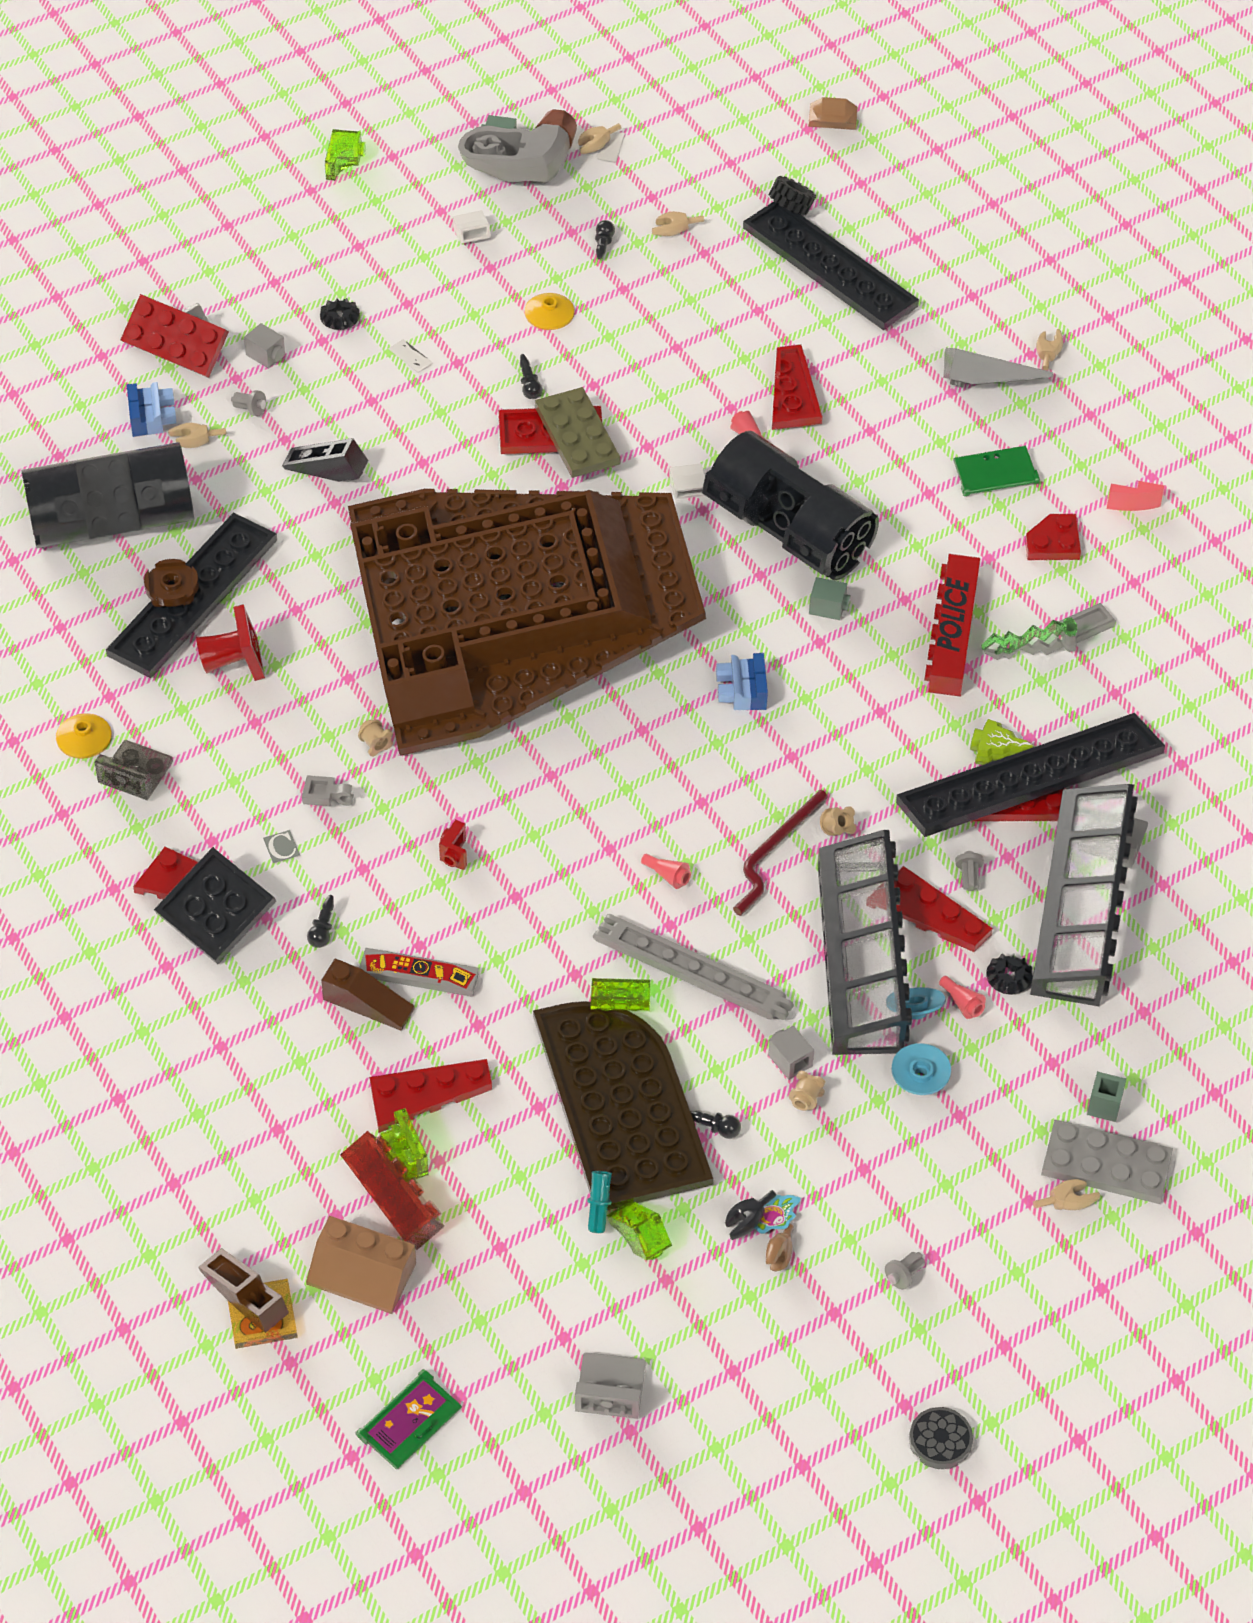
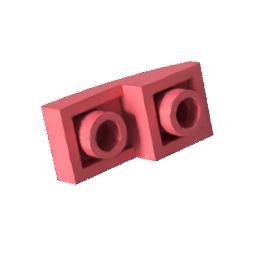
M1138 481L1137 488L1111 484L1106 509L1140 511L1158 508L1161 506L1165 485Z

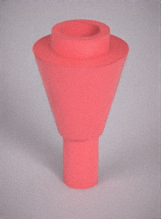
M739 411L732 417L730 428L738 434L745 431H753L763 437L750 411Z
M644 854L641 859L643 865L654 869L675 889L685 886L690 880L691 871L688 863L657 859L649 854Z
M943 976L940 979L939 985L950 993L966 1019L978 1017L982 1014L986 1002L984 995L957 985L948 976Z

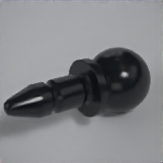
M602 220L596 226V256L599 260L604 256L607 245L612 242V237L615 234V226L608 220Z
M521 354L520 367L522 368L523 378L520 381L523 384V395L528 399L539 398L543 391L542 385L537 381L538 376L533 374L527 357Z
M329 895L326 898L318 919L313 920V927L307 933L309 944L315 948L326 946L330 940L329 930L332 929V925L328 922L331 918V911L334 908L333 895Z
M690 1111L694 1122L711 1127L712 1133L719 1132L726 1139L735 1138L741 1131V1123L733 1115L723 1116L722 1113L718 1112L714 1117L707 1113L703 1114L701 1111Z

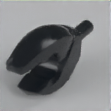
M773 1190L768 1192L759 1201L754 1198L746 1199L735 1204L730 1209L725 1219L726 1227H730L737 1221L743 1220L729 1233L731 1240L749 1234L758 1226L765 1214L763 1206L776 1196Z

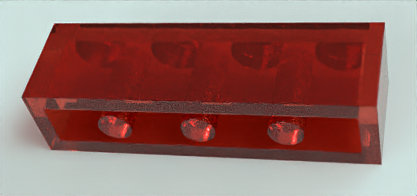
M366 1131L343 1151L340 1156L402 1239L414 1244L415 1249L418 1250L445 1226L438 1218L441 1212L431 1200L426 1202L422 1194L425 1191L414 1178L410 1180L405 1173L408 1171V1168L397 1156L395 1158L392 1157L389 1153L392 1147L382 1135L376 1137L369 1131Z

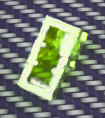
M332 130L325 158L326 180L336 181L337 176L344 169L351 166H359L361 156L364 157L366 152V142H362L361 131Z
M634 1201L621 1206L607 1215L610 1225L624 1237L631 1247L633 1254L645 1260H653L660 1257L664 1250L672 1246L660 1214Z

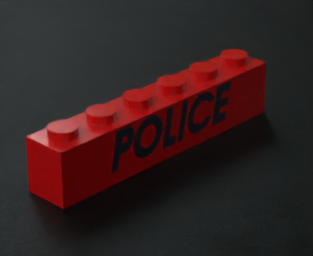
M949 554L947 564H942L940 579L945 581L944 584L939 583L937 599L942 601L941 604L936 603L934 619L939 621L938 624L932 625L930 639L936 641L935 645L929 644L927 660H931L932 665L926 664L924 681H929V693L961 697L980 566L979 557Z

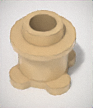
M378 719L365 721L360 726L358 738L362 742H366L370 747L368 754L372 757L383 750L391 748L393 745L391 741L393 732L390 729L384 730L382 722Z
M851 806L844 809L839 807L825 809L820 817L821 829L829 836L841 835L843 832L854 834L856 831L853 817L855 810Z
M799 1071L796 1076L799 1081L796 1084V1088L790 1091L789 1099L793 1106L799 1110H813L817 1105V1097H822L825 1093L823 1089L825 1080L819 1076L810 1075L805 1071Z

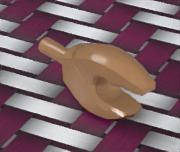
M790 1223L783 1233L776 1234L768 1242L766 1264H771L770 1270L781 1271L790 1262L792 1254L791 1233L794 1228Z

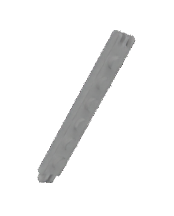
M612 914L606 915L604 922L598 927L599 930H596L593 934L594 940L767 1019L771 1020L773 1017L785 1020L789 1015L788 1011H791L794 1007L793 1002L786 999L784 992Z

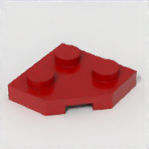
M1049 514L1028 531L1025 536L1027 560H1080L1081 548L1076 514Z

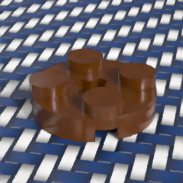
M180 559L159 561L155 564L154 569L150 572L148 569L145 573L144 587L146 595L156 607L188 605L194 601V595L198 591L197 571L193 566L191 569L186 565L185 561ZM169 580H174L176 583L174 585H167Z

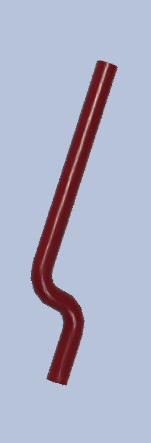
M819 790L746 859L743 872L745 877L753 884V889L733 907L737 915L741 916L764 892L765 885L763 879L754 870L755 866L827 799L828 796L825 791Z

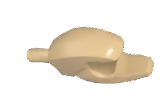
M618 123L608 129L603 126L592 127L584 131L578 139L579 146H582L580 147V153H592L603 148L609 142L610 134L622 128L621 125Z
M672 211L664 213L655 222L656 225L662 226L652 228V234L658 236L677 235L689 228L688 224L704 222V216L687 218L686 213Z
M1060 329L1056 330L1054 341L1046 340V331L1042 332L1038 337L1036 350L1040 359L1043 360V370L1049 369L1050 361H1053L1062 350L1063 336Z
M185 423L168 430L169 436H181L176 439V442H180L181 447L184 448L200 447L209 442V436L227 435L226 428L208 430L207 425L197 423Z
M1072 1179L1055 1186L1050 1191V1197L1033 1201L1034 1208L1053 1204L1054 1208L1058 1210H1080L1099 1200L1101 1195L1099 1192L1083 1194L1081 1196L1074 1194V1192L1083 1190L1087 1183L1083 1180Z

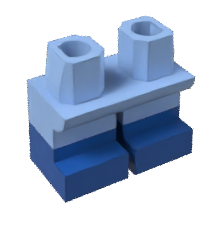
M157 382L152 383L150 388L137 389V383L126 384L133 437L163 433V425L177 423L175 406L161 408V406L175 405L173 388L158 389Z
M753 653V659H739L738 656L731 655V663L716 664L717 682L731 681V684H718V702H733L734 710H767L768 689L764 653Z

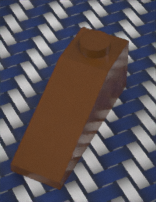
M336 958L321 979L323 1000L402 1031L415 1009L413 1004L363 969Z

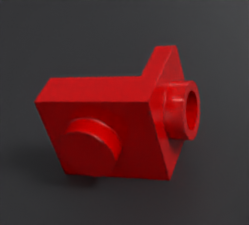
M455 819L451 827L443 831L439 842L440 861H443L450 867H456L461 870H465L467 867V851L461 848L466 842V823Z

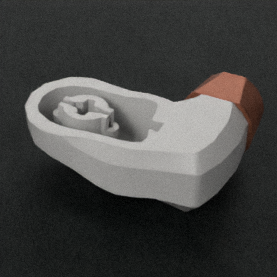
M552 109L545 114L536 128L531 131L494 126L476 127L464 134L459 141L458 149L466 165L499 180L507 182L536 181L546 184L557 175L565 162L576 134L577 124L572 115L565 110Z

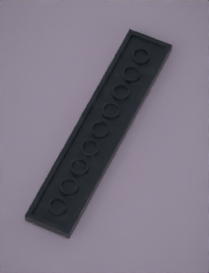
M1132 713L899 793L896 797V803L922 835L927 837L1164 754L1165 744L1136 713Z

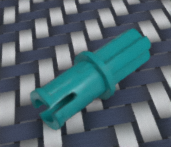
M592 1171L590 1198H587V1202L590 1203L588 1230L592 1233L599 1234L605 1232L607 1207L611 1205L609 1190L612 1173Z

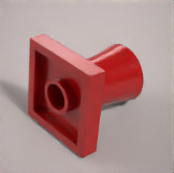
M244 604L233 607L237 631L196 637L199 656L206 674L231 663L246 660L254 681L265 678L258 637Z

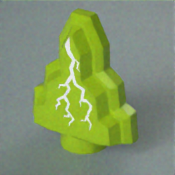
M988 719L983 730L975 728L970 750L977 752L975 764L984 765L1036 746L1027 740L1016 738L1013 731L1003 728L1001 723Z

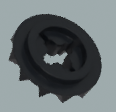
M336 298L334 302L327 300L326 305L321 306L320 320L330 329H348L354 326L360 318V310L357 308L356 303L349 302L347 298L343 301H339ZM337 311H342V317L338 315Z
M1002 953L999 958H992L986 970L987 981L992 988L1000 993L1008 995L1019 994L1028 989L1032 983V966L1026 963L1025 958H1017L1014 953L1011 956H1005ZM1006 967L1011 972H1015L1014 980L1008 973H1005Z

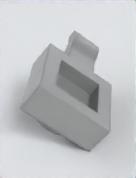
M307 775L302 793V802L307 805L331 806L332 800H335L341 805L350 806L354 798V794H351L352 785L336 784L334 777Z

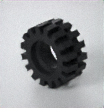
M777 176L768 194L780 206L801 215L808 214L816 199V194L809 190L807 186H803L802 183H797L794 179H789L785 176Z

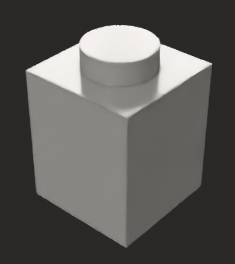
M262 323L244 336L246 355L268 369L285 355L284 336Z
M793 1025L786 1030L777 1031L769 1039L768 1056L787 1079L790 1080L797 1076L799 1071H805L813 1066L814 1049Z

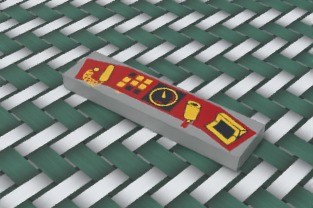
M365 948L359 967L377 980L470 997L473 996L479 975L478 967L372 948Z

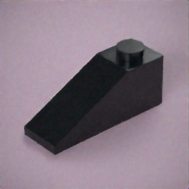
M354 438L293 447L290 449L282 467L285 470L340 482L359 479L369 460Z

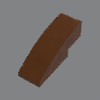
M223 1248L198 1267L207 1280L239 1312L265 1333L289 1314L283 1297L265 1285L257 1272Z

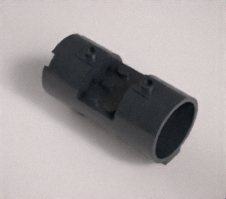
M745 431L733 438L721 451L711 470L706 472L702 494L751 526H759L781 541L783 549L820 574L834 581L844 578L858 566L860 562L857 558L863 553L865 546L870 549L876 537L879 517L870 508L833 484L823 485L799 469V465L793 457L753 431Z
M180 442L21 470L36 549L194 520L192 498Z

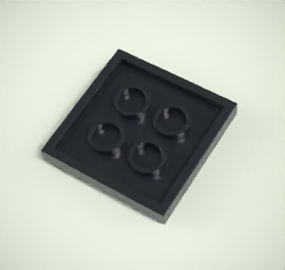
M212 847L157 905L154 911L218 965L275 904L276 899Z

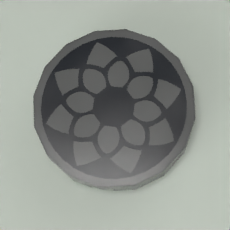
M945 1407L929 1408L921 1412L913 1420L909 1432V1444L913 1454H916L924 1465L938 1470L951 1469L958 1466V1463L969 1456L973 1443L972 1428L966 1418L957 1411Z

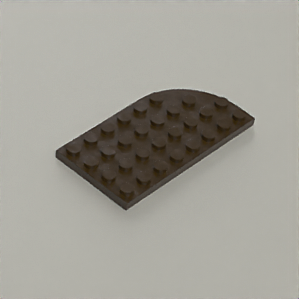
M570 1002L533 1010L534 1022L589 1193H591L592 1171L612 1173L609 1190L611 1205H608L607 1210L713 1185L714 1178L672 1057L663 1039L653 1027L628 1010L600 1002Z

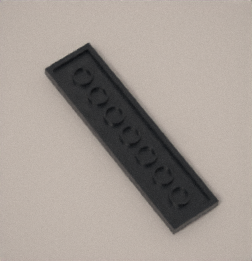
M773 201L743 221L744 230L883 331L919 305V299L801 214L794 213L793 210L789 211L786 207L780 206L779 203Z
M233 512L186 563L191 569L193 566L198 575L199 587L194 595V601L188 605L182 604L170 607H156L150 601L106 648L107 657L152 678L277 541V533ZM170 580L167 585H174L176 583L174 580Z

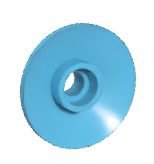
M924 987L909 988V1001H905L906 1008H911L912 1019H922L926 1017V1014L943 1007L946 1002L945 995L941 991ZM894 993L887 999V1008L897 1014Z
M916 1043L908 1045L899 1050L892 1061L891 1070L895 1082L902 1089L912 1094H934L947 1085L951 1076V1064L947 1056L940 1049L929 1044Z

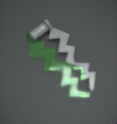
M1070 617L1065 618L1063 623L1052 620L1044 630L1032 625L1022 636H1017L1010 631L1004 637L993 633L981 647L986 655L996 660H999L1003 655L1010 659L1019 650L1026 651L1032 655L1041 650L1046 656L1063 647L1068 652L1076 651L1077 624ZM1062 632H1064L1065 634L1063 635L1062 640H1060L1058 636ZM1052 634L1057 636L1050 644L1045 643ZM1034 637L1038 638L1033 645L1029 644ZM994 643L999 644L997 650L989 649Z

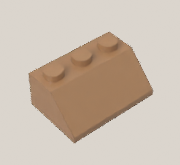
M329 1215L316 1242L306 1285L392 1314L416 1265L415 1245Z

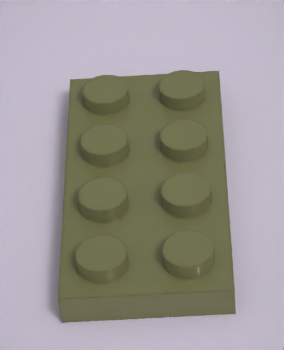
M583 387L535 400V408L571 478L620 465L621 457Z

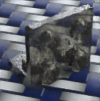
M124 740L113 757L99 754L95 760L98 783L148 801L173 763V757Z

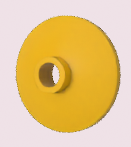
M557 293L536 295L525 306L527 321L534 327L543 330H556L565 327L572 321L575 312L573 303L567 297Z
M89 713L77 714L67 718L61 723L56 732V742L59 749L64 754L79 759L90 758L100 754L108 747L112 738L108 722L98 715Z

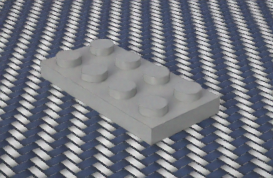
M1055 1119L1041 1175L1063 1181L1072 1179L1083 1180L1087 1183L1088 1187L1161 1204L1173 1148Z

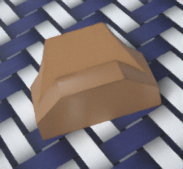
M822 97L810 103L808 127L856 130L857 106L848 99Z

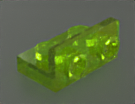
M592 978L591 1009L650 1011V980Z
M406 1109L395 1111V1124L391 1125V1130L380 1133L379 1140L399 1183L405 1184L429 1175L428 1157Z

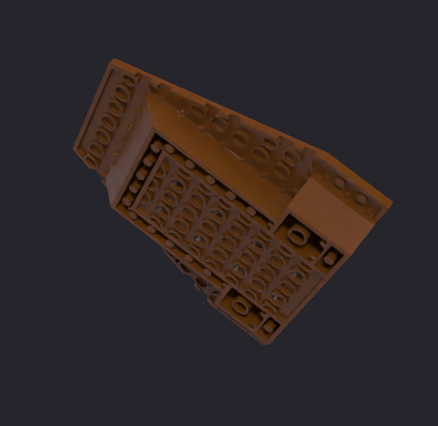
M424 488L348 506L351 520L350 526L382 681L400 756L483 737L706 619L704 605L672 493L639 492V496L622 495V492H611V495H602L592 490L557 491L556 494H540L539 490H529V494H517V490L475 489L474 493H459L458 489H447V492H435V489ZM557 582L565 583L559 588L552 587ZM504 594L511 595L509 599H499V597ZM449 607H458L454 612H446V609ZM396 619L405 620L403 623L398 625L392 624V622Z

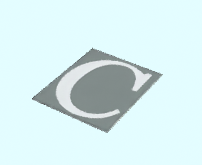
M290 830L263 838L273 863L300 856Z

